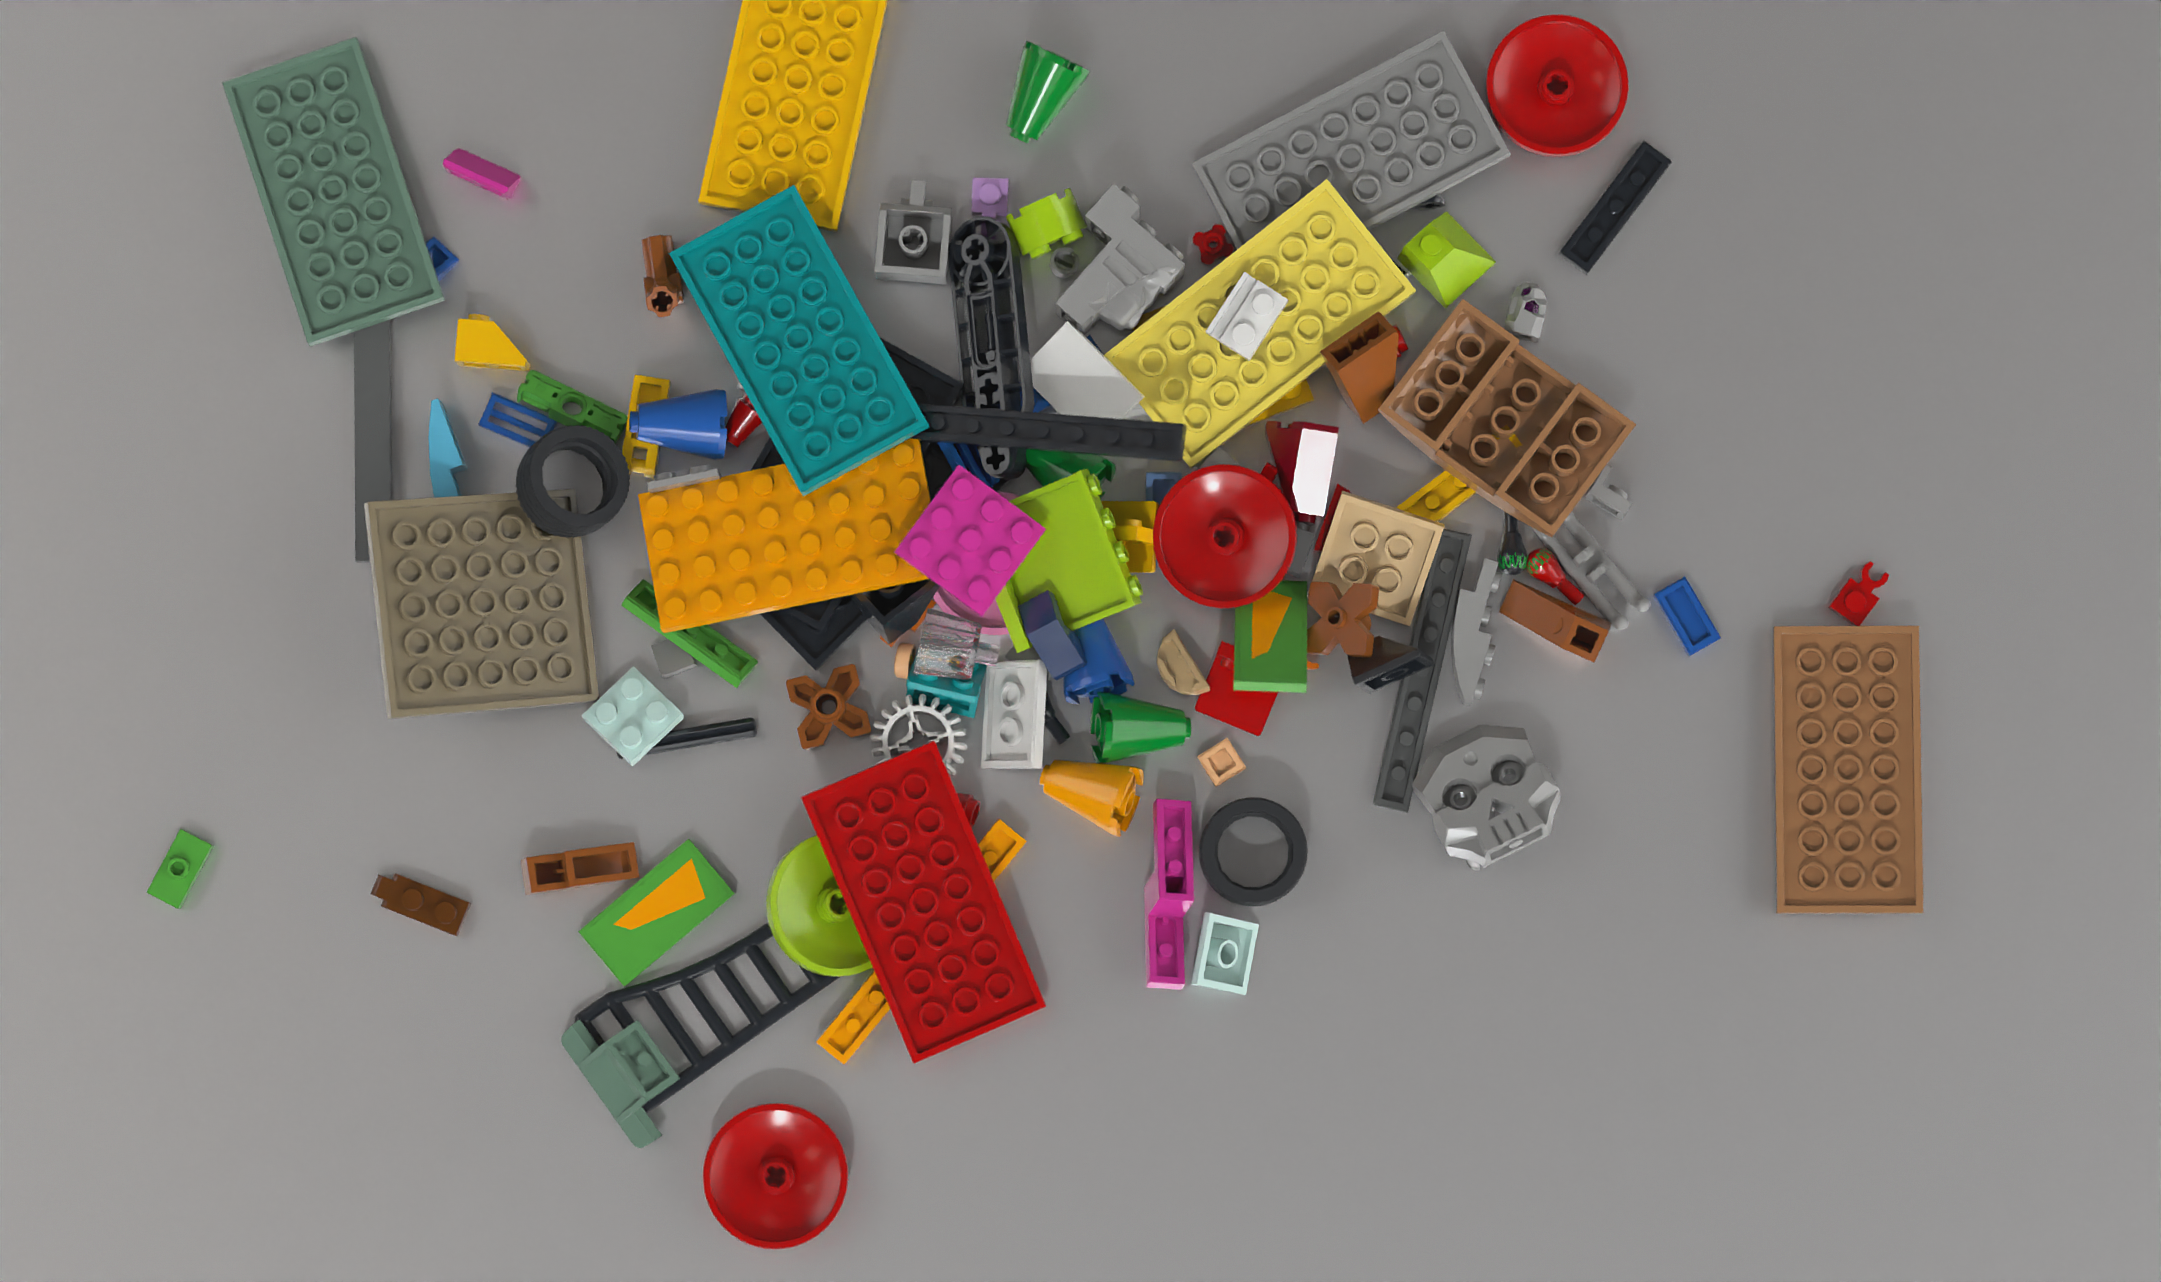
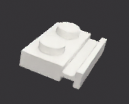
M1244 272L1205 332L1250 361L1288 303V299Z

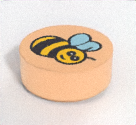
M903 642L899 644L894 663V674L897 678H908L916 655L915 644Z

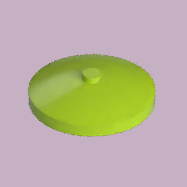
M817 835L801 841L782 857L774 869L768 885L766 897L767 918L775 940L791 960L804 969L816 974L840 977L858 974L873 968Z

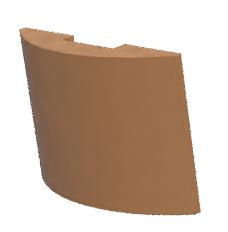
M1462 299L1378 411L1412 444L1440 467L1452 474L1453 477L1459 479L1478 495L1509 515L1553 537L1636 424L1579 382L1577 385L1570 382L1519 345L1520 340ZM1507 424L1511 430H1502L1501 428ZM1515 434L1522 443V446L1516 448L1509 438Z

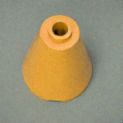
M1056 759L1051 765H1045L1040 776V785L1044 786L1043 791L1046 795L1117 837L1121 836L1120 830L1126 832L1135 815L1140 796L1135 795L1136 784L1143 786L1144 781L1143 770L1135 766Z

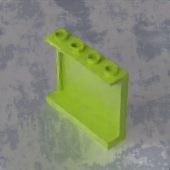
M1088 469L1080 470L1073 475L1009 501L1046 528L1037 543L995 598L1017 653L1033 647L1026 635L1018 606L1047 590L1055 595L1063 623L1072 631L1142 603L1140 595H1143L1140 581L1135 574L1131 576L1126 564L1129 561L1127 549L1122 541L1117 542L1112 530L1116 527L1114 517L1108 507H1103L1099 497L1102 494L1100 482L1095 474L1090 475Z

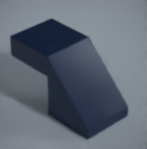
M1047 590L1018 606L1026 635L1053 679L1057 681L1087 665L1078 635L1064 625L1056 597L1053 593Z

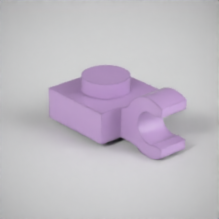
M973 178L972 215L991 217L996 220L997 216H1007L1009 180L1002 178ZM982 223L981 235L988 237L986 224Z

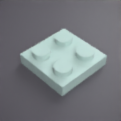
M634 666L582 714L584 721L632 767L684 719L683 713Z

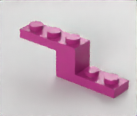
M1156 798L1153 803L1155 871L1144 886L1146 987L1182 990L1185 985L1183 917L1194 902L1191 801Z

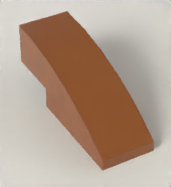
M634 842L526 857L521 860L525 895L639 878Z

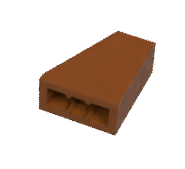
M1379 311L1320 351L1345 403L1363 424L1380 413L1378 409L1393 391L1395 384L1399 335Z

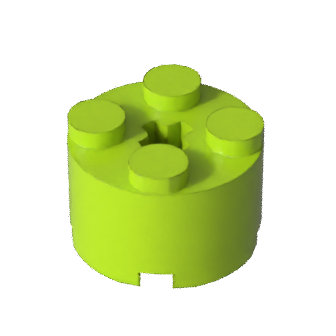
M1071 188L1064 189L1066 197L1061 199L1054 193L1020 208L1021 216L1016 219L1013 218L1012 213L1005 216L1010 229L1016 236L1022 256L1030 254L1031 259L1034 260L1050 253L1049 245L1062 240L1065 246L1084 237L1082 230L1087 228V225Z

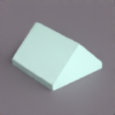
M1205 912L1191 985L1246 995L1259 924Z

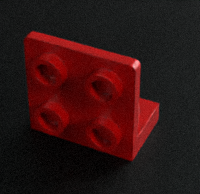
M1221 641L1206 679L1210 686V691L1200 694L1195 705V711L1252 735L1260 736L1278 692L1234 690V645Z

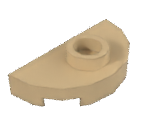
M1173 629L1163 638L1162 644L1158 649L1156 663L1161 679L1170 689L1184 695H1199L1210 691V686L1179 635Z

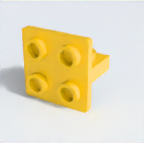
M1101 501L1103 507H1108L1114 517L1116 527L1112 530L1117 542L1122 541L1127 549L1129 561L1126 564L1129 572L1154 573L1156 571V556L1153 546V527L1156 513L1160 506L1159 503L1155 501Z

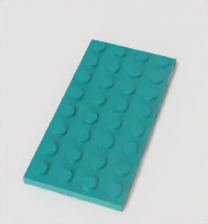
M794 185L669 253L803 497L929 428L925 417Z

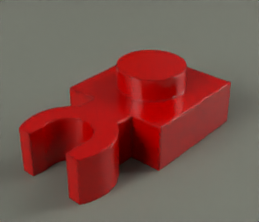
M1871 561L1861 568L1859 583L1849 578L1828 606L1830 610L1852 626H1860L1880 599L1871 592L1873 589L1883 586L1889 577V574L1885 572L1878 581L1870 579L1868 573L1874 564Z

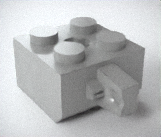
M911 180L910 199L901 198V204H880L874 269L876 279L947 284L949 244L951 242L953 218L952 208L933 207V201L925 200L926 181ZM916 236L919 239V243L923 242L922 245H917L915 250L909 249L908 244L904 246L905 243L911 242L912 237Z

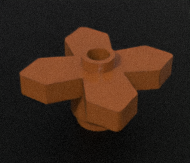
M1311 582L1308 603L1322 618L1307 629V653L1312 655H1329L1337 644L1340 643L1346 655L1371 657L1374 635L1370 632L1371 619L1369 613L1377 608L1379 587L1367 583H1353L1342 596L1336 584L1330 582Z
M854 664L834 668L826 686L823 688L806 675L786 681L790 701L810 711L797 728L801 747L804 750L824 746L833 725L850 738L868 735L872 732L867 711L847 703L860 686L857 668ZM827 701H833L836 704V709L832 714L823 712V705Z

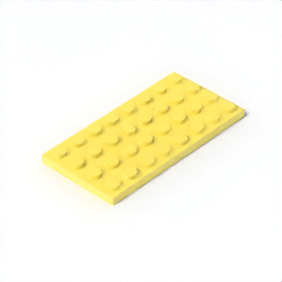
M1326 179L1109 350L1104 356L1145 396L1139 404L1152 421L1181 423L1187 426L1183 460L1192 469L1323 366L1325 361L1320 353L1321 350L1378 311L1385 317L1413 295L1416 289ZM1244 272L1288 299V303L1250 361L1205 332Z

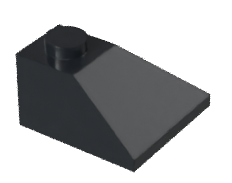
M930 579L856 593L850 596L866 620L890 645L918 623L940 586Z
M1381 636L1374 638L1371 657L1347 655L1354 684L1369 694L1435 665L1433 659L1421 650Z

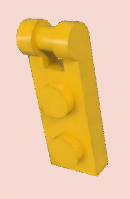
M634 375L622 454L625 456V461L628 464L629 475L632 472L643 473L645 478L652 479L657 475L660 446L637 440L636 433H630L629 418L630 411H637L638 404L669 398L671 381L668 379ZM635 448L647 449L646 460L634 458Z

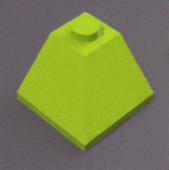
M1447 211L1431 221L1413 237L1396 258L1445 309L1496 263Z

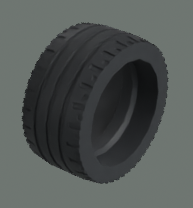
M570 425L550 431L527 450L519 464L515 486L517 488V498L520 501L523 512L526 513L527 517L538 528L540 527L541 530L554 536L574 538L597 531L618 514L629 492L630 475L628 464L625 461L626 458L622 454L623 452L620 451L618 445L610 437L591 427ZM557 450H571L584 455L596 467L602 479L603 496L595 510L586 514H575L562 509L550 498L543 484L542 467L545 459L551 453Z
M1258 797L1238 799L1220 808L1206 824L1199 845L1201 869L1210 886L1223 898L1244 906L1267 905L1287 895L1300 880L1305 870L1308 854L1306 836L1296 817L1279 803ZM1245 817H1262L1275 823L1284 833L1289 847L1288 862L1282 874L1272 883L1261 887H1244L1232 881L1222 870L1218 859V842L1224 830L1234 821Z

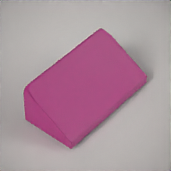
M460 148L455 149L442 163L448 173L508 200L512 198L521 179L520 175Z

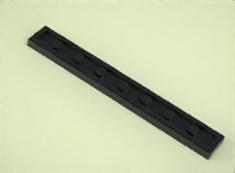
M917 403L929 428L909 438L927 442L1182 462L1187 426L1181 423Z

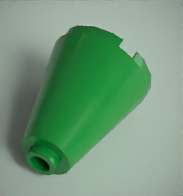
M1026 40L1006 121V126L1012 128L1009 135L1027 144L1031 138L1038 141L1087 79L1090 71Z
M1026 450V468L1041 487L1085 469L1089 470L1090 475L1095 474L1101 486L1106 479L1112 482L1115 476V464L1100 455ZM1102 490V494L1099 495L1100 499H1101V498L1103 497V495L1105 494V491H1103V490Z
M1097 692L1098 697L1093 699L1090 734H1095L1098 745H1091L1093 757L1097 763L1105 764L1183 746L1185 739H1189L1191 736V720L1189 717H1185L1183 710L1109 692Z

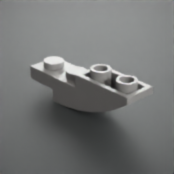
M1486 558L1481 564L1474 591L1462 588L1459 590L1452 621V667L1461 702L1466 706L1472 704L1473 698L1480 700L1486 681L1480 678L1484 664L1490 666L1496 645L1490 644L1491 634L1479 631L1480 626L1487 627L1492 607L1486 606L1490 592L1497 593L1502 573L1496 571L1499 562Z

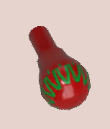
M1537 548L1528 554L1526 571L1531 577L1546 583L1551 588L1556 587L1574 605H1577L1585 595L1566 578V573L1562 570L1557 558L1550 550Z

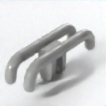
M1573 512L1569 514L1563 524L1584 548L1575 558L1570 555L1555 535L1550 537L1533 528L1545 547L1555 555L1559 564L1603 617L1612 623L1611 625L1614 628L1624 630L1627 628L1629 621L1627 617L1621 615L1594 584V581L1604 573L1636 610L1646 612L1650 609L1651 602L1649 599L1643 597L1635 589Z

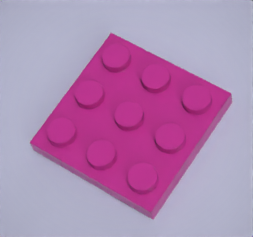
M958 465L894 553L982 617L1045 532L1046 528L962 466Z

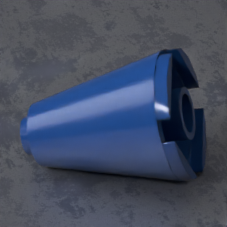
M713 389L638 404L637 411H630V433H636V439L639 441L713 460L723 459L727 439V429H725V417H727L726 391Z
M1104 619L1073 630L1078 635L1087 665L1063 677V693L1068 703L1080 704L1079 698L1089 697L1090 703H1093L1094 697H1098L1097 692L1122 695L1128 691L1126 684L1132 687L1135 685L1133 674Z

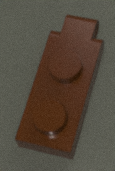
M396 873L393 874L392 879L378 874L370 893L383 899L381 907L454 936L459 935L471 906L470 902Z

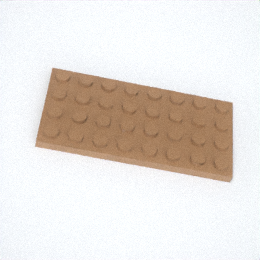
M1774 626L1777 914H1923L1919 626Z

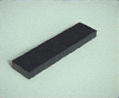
M1643 141L1561 249L1559 255L1587 275L1672 161Z

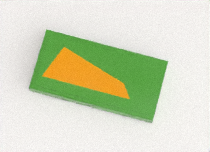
M1282 580L1265 597L1251 604L1235 607L1234 690L1306 693L1307 581Z
M688 839L578 932L622 985L626 987L733 897L735 893L692 841Z

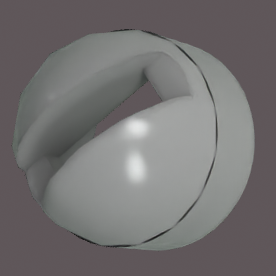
M1058 248L1051 255L1050 269L1059 278L1070 277L1077 270L1079 264L1078 255L1070 248ZM1055 261L1071 269L1067 270L1055 264Z

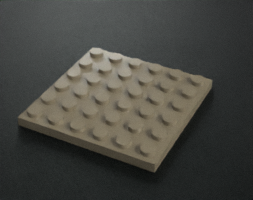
M576 489L547 490L550 498L562 509L578 514ZM516 492L365 503L364 509L387 719L596 702L599 699L581 536L574 538L554 536L541 530L540 527L538 528L535 523L531 522L526 513L523 512Z

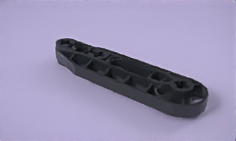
M974 217L965 221L955 231L949 244L948 257L960 382L964 384L961 390L963 407H974L975 400L976 408L1033 412L1035 403L1019 245L1015 234L1007 224L991 217ZM985 223L988 237L976 234V227ZM1001 230L1006 238L1003 243L992 239ZM1010 287H1012L1014 313H1012ZM964 296H965V298H966V309H967V319H968V322H966V316H965ZM1013 322H1015L1018 348L1015 347ZM967 331H969L971 357H969ZM1017 357H1019L1021 383H1019ZM970 366H972V370H973L974 392H973V388H972V377H971V367H970ZM1021 391H1022V398H1023L1022 408H1021V398H1020V392H1021ZM976 445L981 456L982 466L991 476L1002 480H1012L1019 478L1024 473L1027 464V449Z

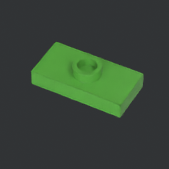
M180 829L146 893L177 909H181L214 845Z

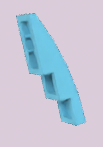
M437 398L431 401L428 436L430 476L434 498L462 496L454 474L466 470L467 466L445 407Z

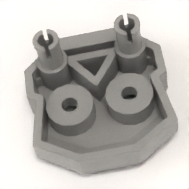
M1478 725L1434 747L1412 783L1414 793L1434 817L1435 832L1447 854L1466 859L1467 865L1473 870H1481L1480 865L1485 868L1549 836L1553 830L1554 814L1561 800L1558 786L1547 766L1536 762L1524 728ZM1507 774H1514L1516 776L1512 781H1505L1503 779ZM1459 798H1466L1468 800L1466 804L1461 806L1455 804ZM1496 811L1501 813L1500 815L1495 817Z

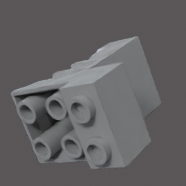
M1114 183L1085 215L1086 229L1101 241L1105 247L1055 302L1056 315L1065 323L1071 321L1084 336L1092 327L1094 328L1100 319L1119 330H1124L1125 328L1133 330L1139 323L1144 311L1152 307L1158 295L1161 293L1165 296L1184 277L1185 263L1182 261L1184 258L1183 254L1170 243L1164 246L1155 238L1157 232L1145 221L1140 220V206L1137 204L1139 198L1126 186L1119 189Z

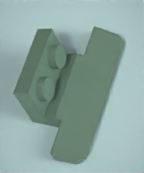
M580 1020L572 1024L561 1037L562 1045L632 1144L638 1148H643L661 1137L662 1134L642 1106L680 1078L639 1020L604 1042L600 1047Z

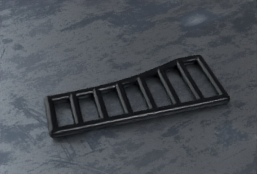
M768 922L718 953L679 971L604 994L577 1013L574 1017V1023L580 1020L600 1047L605 1041L591 1021L609 1009L622 1029H625L635 1021L623 1005V1002L645 997L691 1063L688 1068L678 1074L680 1079L642 1106L648 1114L840 977L816 974L799 966L809 982L794 993H791L758 946L773 936ZM745 953L780 1001L763 1015L727 965V963ZM714 970L750 1021V1024L732 1035L694 981L695 978ZM680 985L721 1044L703 1056L660 995V991Z

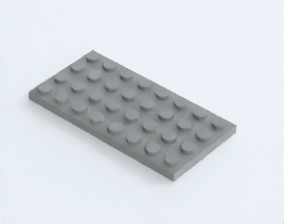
M1442 31L1193 162L1192 165L1234 245L1239 249L1326 179L1369 231L1511 155L1445 31Z

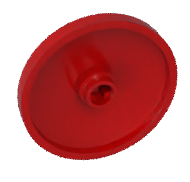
M1545 15L1520 24L1500 42L1493 53L1486 74V100L1496 125L1509 140L1519 147L1542 156H1571L1596 146L1614 129L1626 105L1628 73L1618 47L1600 28L1574 16Z
M1230 464L1211 465L1184 476L1165 495L1154 521L1153 546L1161 571L1178 592L1201 605L1214 608H1234L1258 601L1280 584L1294 559L1297 546V527L1294 513L1282 491L1267 477L1242 466Z
M769 1103L758 1105L742 1111L731 1118L713 1138L703 1166L705 1196L717 1221L737 1239L764 1249L795 1247L819 1235L838 1214L843 1205L848 1187L847 1158L835 1132L814 1113L790 1104Z

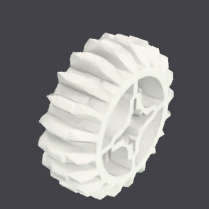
M920 694L919 705H913L911 695H906L907 707L901 708L900 703L894 700L892 705L897 711L895 714L891 715L886 709L881 711L883 717L888 720L887 723L883 724L875 721L873 726L883 731L882 736H870L871 742L881 743V747L871 750L872 756H884V759L880 760L877 764L891 759V754H901L912 750L909 746L904 745H909V742L914 741V725H916L918 733H922V738L927 736L930 740L929 742L933 741L931 739H934L936 745L948 742V749L942 760L949 775L955 776L956 770L949 764L951 761L958 764L963 763L964 759L956 755L955 750H966L967 744L956 742V738L966 735V730L953 729V726L961 722L960 716H954L950 720L947 719L952 710L950 705H946L940 712L937 710L940 703L939 698L935 697L932 700L931 706H926V695ZM918 714H927L936 718L944 725L947 731H924L921 728ZM907 717L909 724L907 736L889 744L893 728L900 720Z

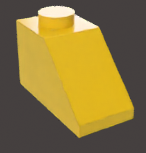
M468 314V319L458 318L454 361L459 366L530 371L529 362L494 321H489L490 316Z

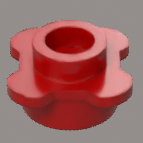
M1215 224L1211 230L1204 233L1197 232L1193 236V244L1198 246L1201 254L1200 260L1205 265H1211L1215 260H1219L1223 256L1228 257L1233 253V245L1228 243L1225 237L1226 229L1220 224ZM1212 241L1217 244L1214 248L1210 247V242Z

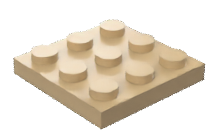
M1342 491L1311 582H1330L1336 584L1342 596L1353 583L1376 585L1379 587L1378 605L1370 614L1410 626L1444 530V524Z

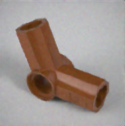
M671 235L649 236L648 238L641 239L646 277H644L646 305L648 310L656 313L658 317L671 316L672 310L678 304H684L681 276L679 272L677 273L676 265L669 254L674 251V242Z

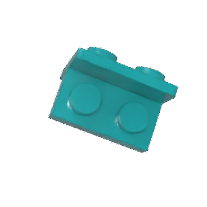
M919 645L907 678L906 686L908 688L906 695H911L913 704L919 705L920 694H925L926 706H931L932 700L937 697L940 699L937 710H942L946 705H950L952 707L950 713L975 718L987 665L982 664L983 659L973 655L974 659L963 663L964 669L970 673V677H967L955 669L962 666L961 660L957 658L972 654L962 655L945 651L938 646L928 647ZM953 658L958 660L960 665L956 667L949 666L945 661L946 659ZM937 671L941 675L925 674L918 672Z

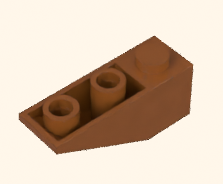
M1513 579L1499 610L1501 614L1560 648L1594 663L1612 624L1605 619Z

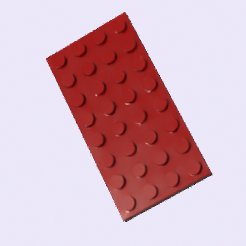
M934 740L801 796L913 1064L1047 1007Z

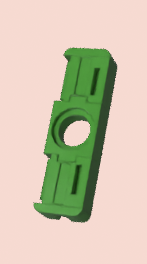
M535 370L528 372L525 382L521 383L518 388V403L524 400V402L549 412V418L565 426L579 425L597 429L599 432H603L604 435L610 437L615 444L626 428V414ZM572 402L579 405L582 411L576 415L566 413L562 406Z

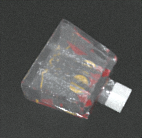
M927 608L913 673L970 679L974 663L996 667L1000 646L979 641L982 630L980 623Z

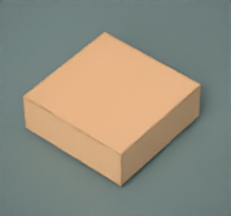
M1228 738L1197 756L1215 787L1246 769V766Z

